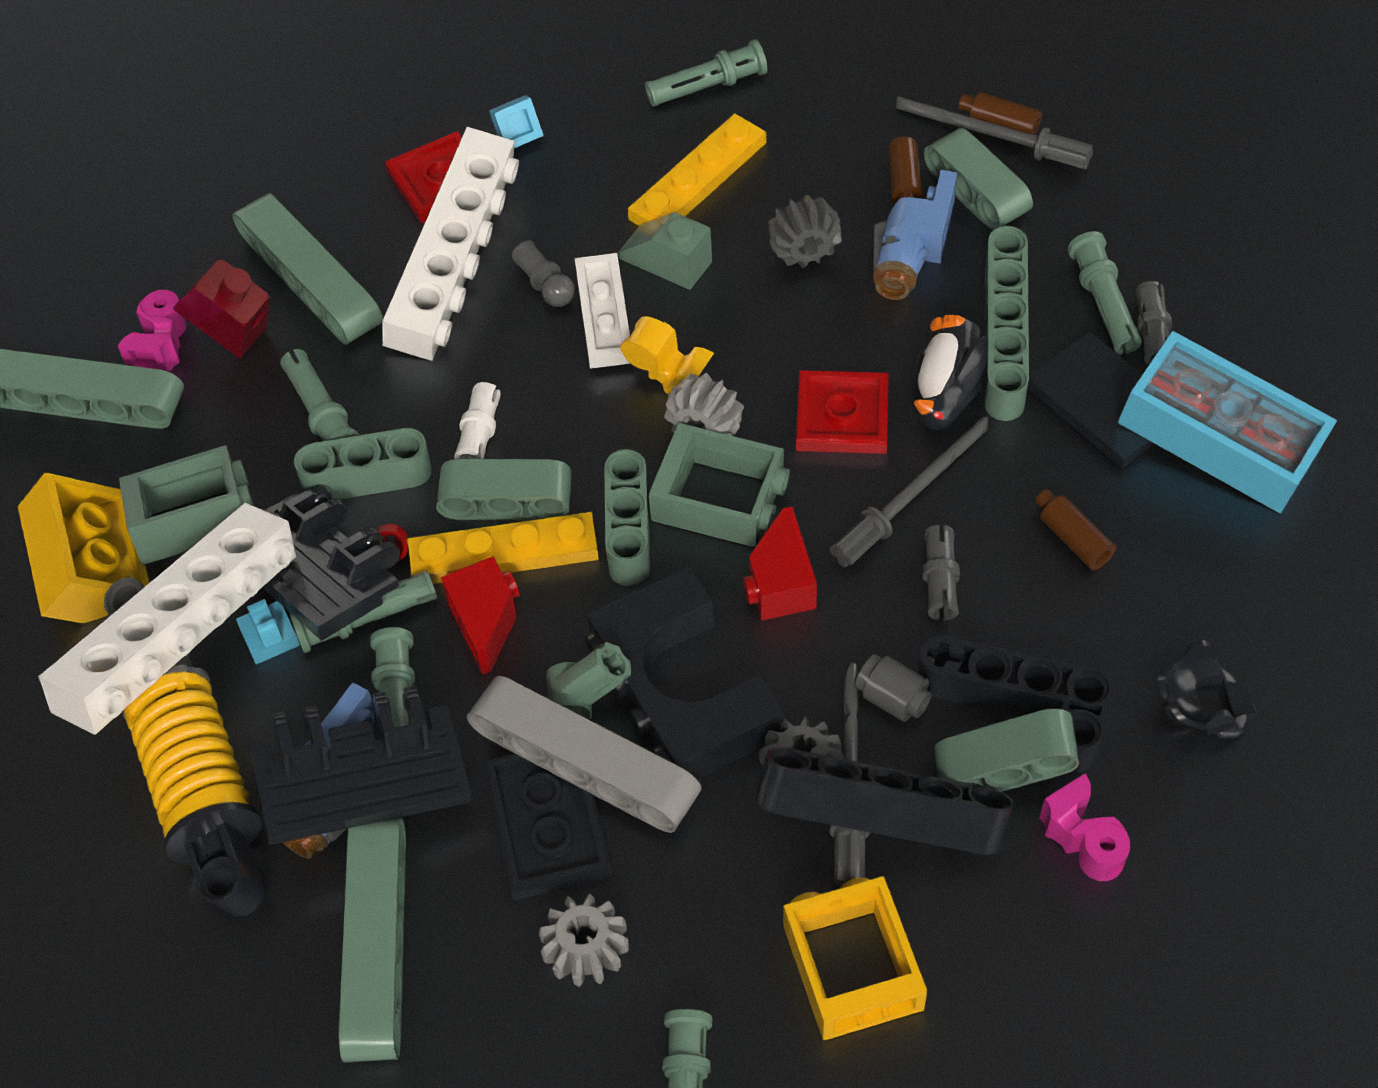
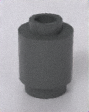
M876 654L872 655L862 667L855 683V687L863 692L864 699L903 722L907 721L911 716L919 718L927 708L932 697V693L927 690L929 685L927 678L889 656L882 658Z

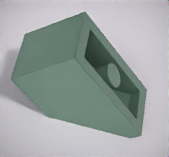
M672 212L640 225L618 252V259L691 290L712 263L711 228Z

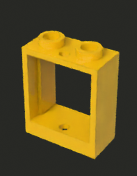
M884 876L871 880L867 877L855 878L844 883L840 889L824 894H819L818 892L803 893L795 897L789 904L783 905V927L823 1041L924 1011L927 989ZM874 913L898 977L827 998L804 933Z

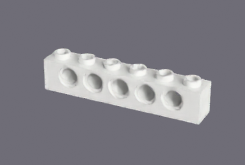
M470 127L466 128L382 321L383 346L431 361L435 356L438 346H446L452 329V322L449 319L452 312H460L464 303L466 288L463 286L466 278L474 279L480 260V255H477L479 247H487L493 229V223L490 222L493 214L500 215L504 206L506 191L503 189L506 182L513 184L519 166V160L513 158L515 141Z
M247 503L240 506L39 676L50 712L96 735L296 558L289 521Z

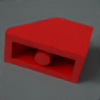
M793 507L783 508L749 556V576L742 578L747 602L749 605L756 603L761 621L816 609L817 582Z
M494 556L441 577L447 604L482 675L491 672L517 617L513 598L520 596L511 572L509 570L501 572Z

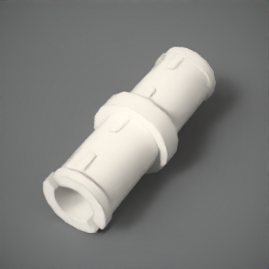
M487 382L474 385L469 408L460 420L459 426L462 432L454 455L455 459H484L487 441L495 433L496 421L494 420V415L501 397V392L499 389L495 390V385Z

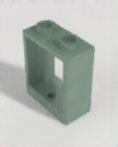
M678 423L649 492L651 521L755 548L762 531L767 532L774 522L776 505H773L776 494L783 496L787 488L790 470L784 468V449ZM697 463L763 480L751 514L680 497L693 464Z
M226 445L119 478L127 530L142 565L188 551L244 503L254 506L241 460L232 462ZM226 491H227V494H225V495L218 496V497H215V498H212V499H209V500H206V501H202V502H199V503H196V504H193V505H190V506H186V507H183V508H180V509H177V510H173V511H170V512H167V513H164V514L157 515V516H154V517H153V514H156V513H159V512H162V511H165V510H168V509H172V508H175V507H178V506H181V505H185V504H188V503H191V502H194V501H197V500H201V499H204V498H207V497H210V496H213V495H217V494H220V493H223V492H226Z

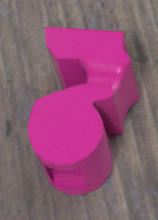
M157 290L145 296L138 304L136 313L144 334L132 332L125 336L118 344L125 365L170 372L174 366L180 363L178 351L181 344L178 337L186 330L187 323L185 318L173 309L179 301L174 292Z
M1085 773L1045 798L1039 819L1044 824L1045 836L1062 845L1065 853L1079 852V864L1087 876L1097 881H1109L1115 879L1122 872L1130 851V839L1127 831L1124 829L1125 827L1115 817L1080 818L1085 814L1091 794V784Z

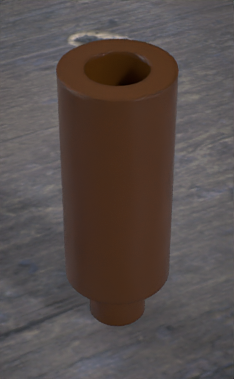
M979 92L976 97L963 94L958 109L969 112L970 117L1032 135L1037 134L1042 119V111L984 92Z
M898 137L888 145L892 200L895 204L900 198L913 197L922 199L918 144L913 138Z
M1046 489L1036 497L1035 503L1043 510L1041 520L1090 570L1099 569L1112 558L1116 551V546L1066 495L1056 497L1049 489Z

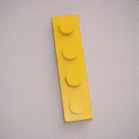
M734 113L628 207L629 220L640 226L672 212L685 217L766 144V131Z
M592 512L408 538L411 576L427 570L433 584L442 583L441 577L492 556H494L501 572L509 570L511 573L599 560Z

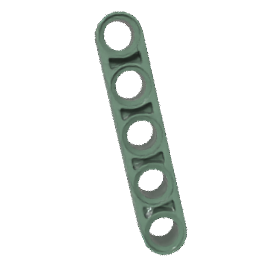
M271 193L263 195L232 214L234 224L244 240L343 344H349L382 323V313L370 294Z
M1001 226L990 233L985 263V337L989 345L984 372V405L990 416L1002 421L1014 420L1023 413L1029 382L1028 241L1022 230L1012 226Z
M0 349V408L163 429L170 425L184 390V384L181 379L164 370Z
M402 817L348 828L339 1046L341 1059L344 1063L397 1060L400 1054L406 835Z

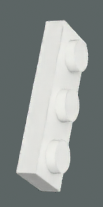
M617 253L575 258L590 369L630 364L620 349L621 343L625 338L630 337Z

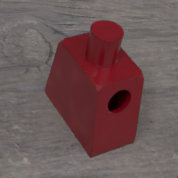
M218 259L198 278L173 309L237 358L241 359L267 327L270 296L251 281L246 271L234 268L225 260Z

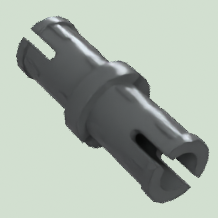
M1156 281L1144 282L1136 288L1139 317L1137 318L1136 326L1138 333L1143 338L1144 361L1147 365L1152 362L1163 346L1173 326L1171 315L1167 312L1165 306L1164 286L1162 284L1158 285Z
M934 525L927 528L924 532L927 563L924 564L922 569L923 580L928 584V616L939 621V608L943 606V621H947L957 617L959 614L956 582L960 576V565L955 561L954 530L944 525V538H940L939 525Z

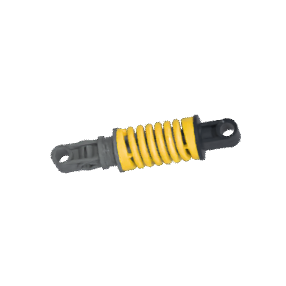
M132 577L121 578L114 582L104 597V607L108 616L110 617L145 586ZM188 653L163 674L155 684L146 689L122 711V715L131 731L138 759L141 762L149 792L152 794L153 805L157 810L159 823L163 827L164 848L167 856L176 863L191 865L197 882V888L202 898L233 916L243 917L251 914L259 907L265 892L264 883L249 846L258 836L262 827V821L258 811L250 805L249 792L245 789L244 778L240 774L239 764L234 758V750L229 743L228 733L223 727L222 716L218 713L217 702L212 696L213 688L209 683L211 680L209 674L201 668L192 667ZM234 882L233 887L229 890V887Z

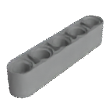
M503 676L494 677L467 714L469 724L487 739L664 832H675L702 789L697 779L681 767Z

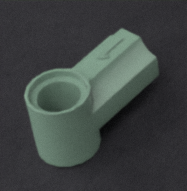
M605 642L577 663L563 662L556 664L546 671L547 699L589 720L592 717V703L631 676L630 660L623 655L619 646Z

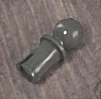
M523 241L515 247L512 252L513 261L530 277V285L535 290L542 292L545 302L553 307L568 305L574 298L575 286L568 276L560 274V267L557 263L548 261L532 241Z

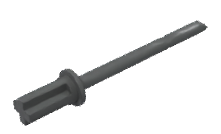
M897 97L896 109L1035 148V160H1041L1044 157L1087 169L1089 160L1093 155V145L1052 134L1047 127H1044L1039 136Z
M987 416L979 419L880 511L873 507L864 509L861 512L860 521L830 547V553L838 558V564L843 567L849 564L852 565L879 539H887L893 531L889 521L942 473L955 458L960 456L987 431Z
M853 662L844 673L843 706L845 721L843 725V755L846 760L858 762V719L856 715L858 711V689L855 687L858 669L857 665ZM830 825L829 832L834 838V884L839 885L840 889L849 880L865 877V838L869 836L870 832Z

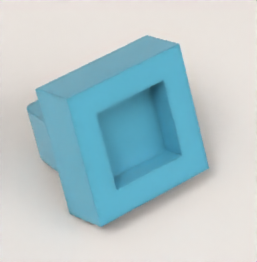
M526 95L489 110L497 135L515 141L514 148L544 136L532 100Z
M265 599L247 606L248 614L236 618L255 664L300 646L297 635L283 606L277 601L267 605Z

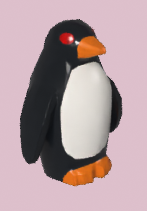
M944 315L943 318L936 317L931 321L930 329L932 336L927 349L919 354L914 365L913 374L921 394V400H915L914 405L920 412V419L925 427L935 431L948 428L963 412L973 397L980 392L983 386L982 373L985 369L989 345L987 338L981 335L978 325L959 315Z

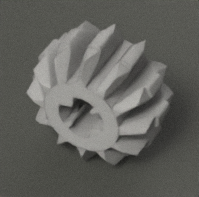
M690 373L677 386L675 385L669 393L668 400L665 403L667 410L664 418L673 423L672 432H675L678 423L734 436L740 427L739 423L742 420L741 412L744 406L735 400L737 391L727 390L723 386V380L715 382L707 373L703 374L700 378Z
M589 893L584 899L583 905L576 906L575 901L567 896L565 900L566 911L561 912L550 908L547 916L551 925L543 926L540 929V940L545 944L543 949H541L543 961L547 964H554L553 972L559 980L572 973L573 983L580 987L585 980V975L592 974L594 981L601 985L602 981H604L602 969L606 968L618 972L621 967L618 955L625 954L629 950L628 938L623 936L627 931L626 921L622 916L614 917V905L610 901L596 908L595 898ZM588 936V943L581 944L580 937Z

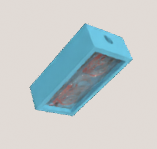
M1174 331L1171 332L1131 391L1118 421L1124 427L1280 514L1337 422L1336 419Z

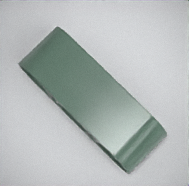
M959 128L925 147L923 152L924 160L929 171L937 180L941 170L958 172L955 197L990 229L994 230L1004 226L1032 209L1033 199L1025 183L966 129Z
M412 428L315 442L299 449L294 457V465L303 492L308 489L311 490L312 487L322 485L333 495L331 500L332 498L346 499L413 488L425 483L432 474V465L424 435Z
M622 449L610 454L604 466L605 547L610 577L620 585L634 586L643 582L650 571L648 481L646 463L643 456L634 450ZM628 554H629V555H634V556H631V557H622V556L628 555Z
M551 459L449 460L441 466L436 509L444 517L454 520L531 521L565 516L569 513L572 470L566 463Z
M1061 709L1040 710L948 737L939 741L934 747L938 778L989 787L1001 792L1064 775L1073 771L1079 765L1073 718L1071 713Z

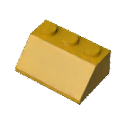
M45 472L18 505L41 616L87 623L108 616L104 607V597L109 587L117 580L132 577L144 586L150 583L146 566L142 565L127 530L121 489Z

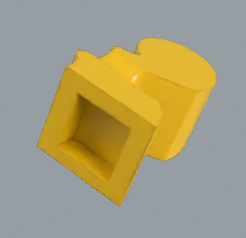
M648 316L641 317L636 322L635 330L630 337L624 339L620 347L625 359L635 367L647 370L649 378L658 380L667 394L690 373L699 376L714 354L705 348L694 347L690 354L683 355L678 351L675 329L666 322L663 323Z

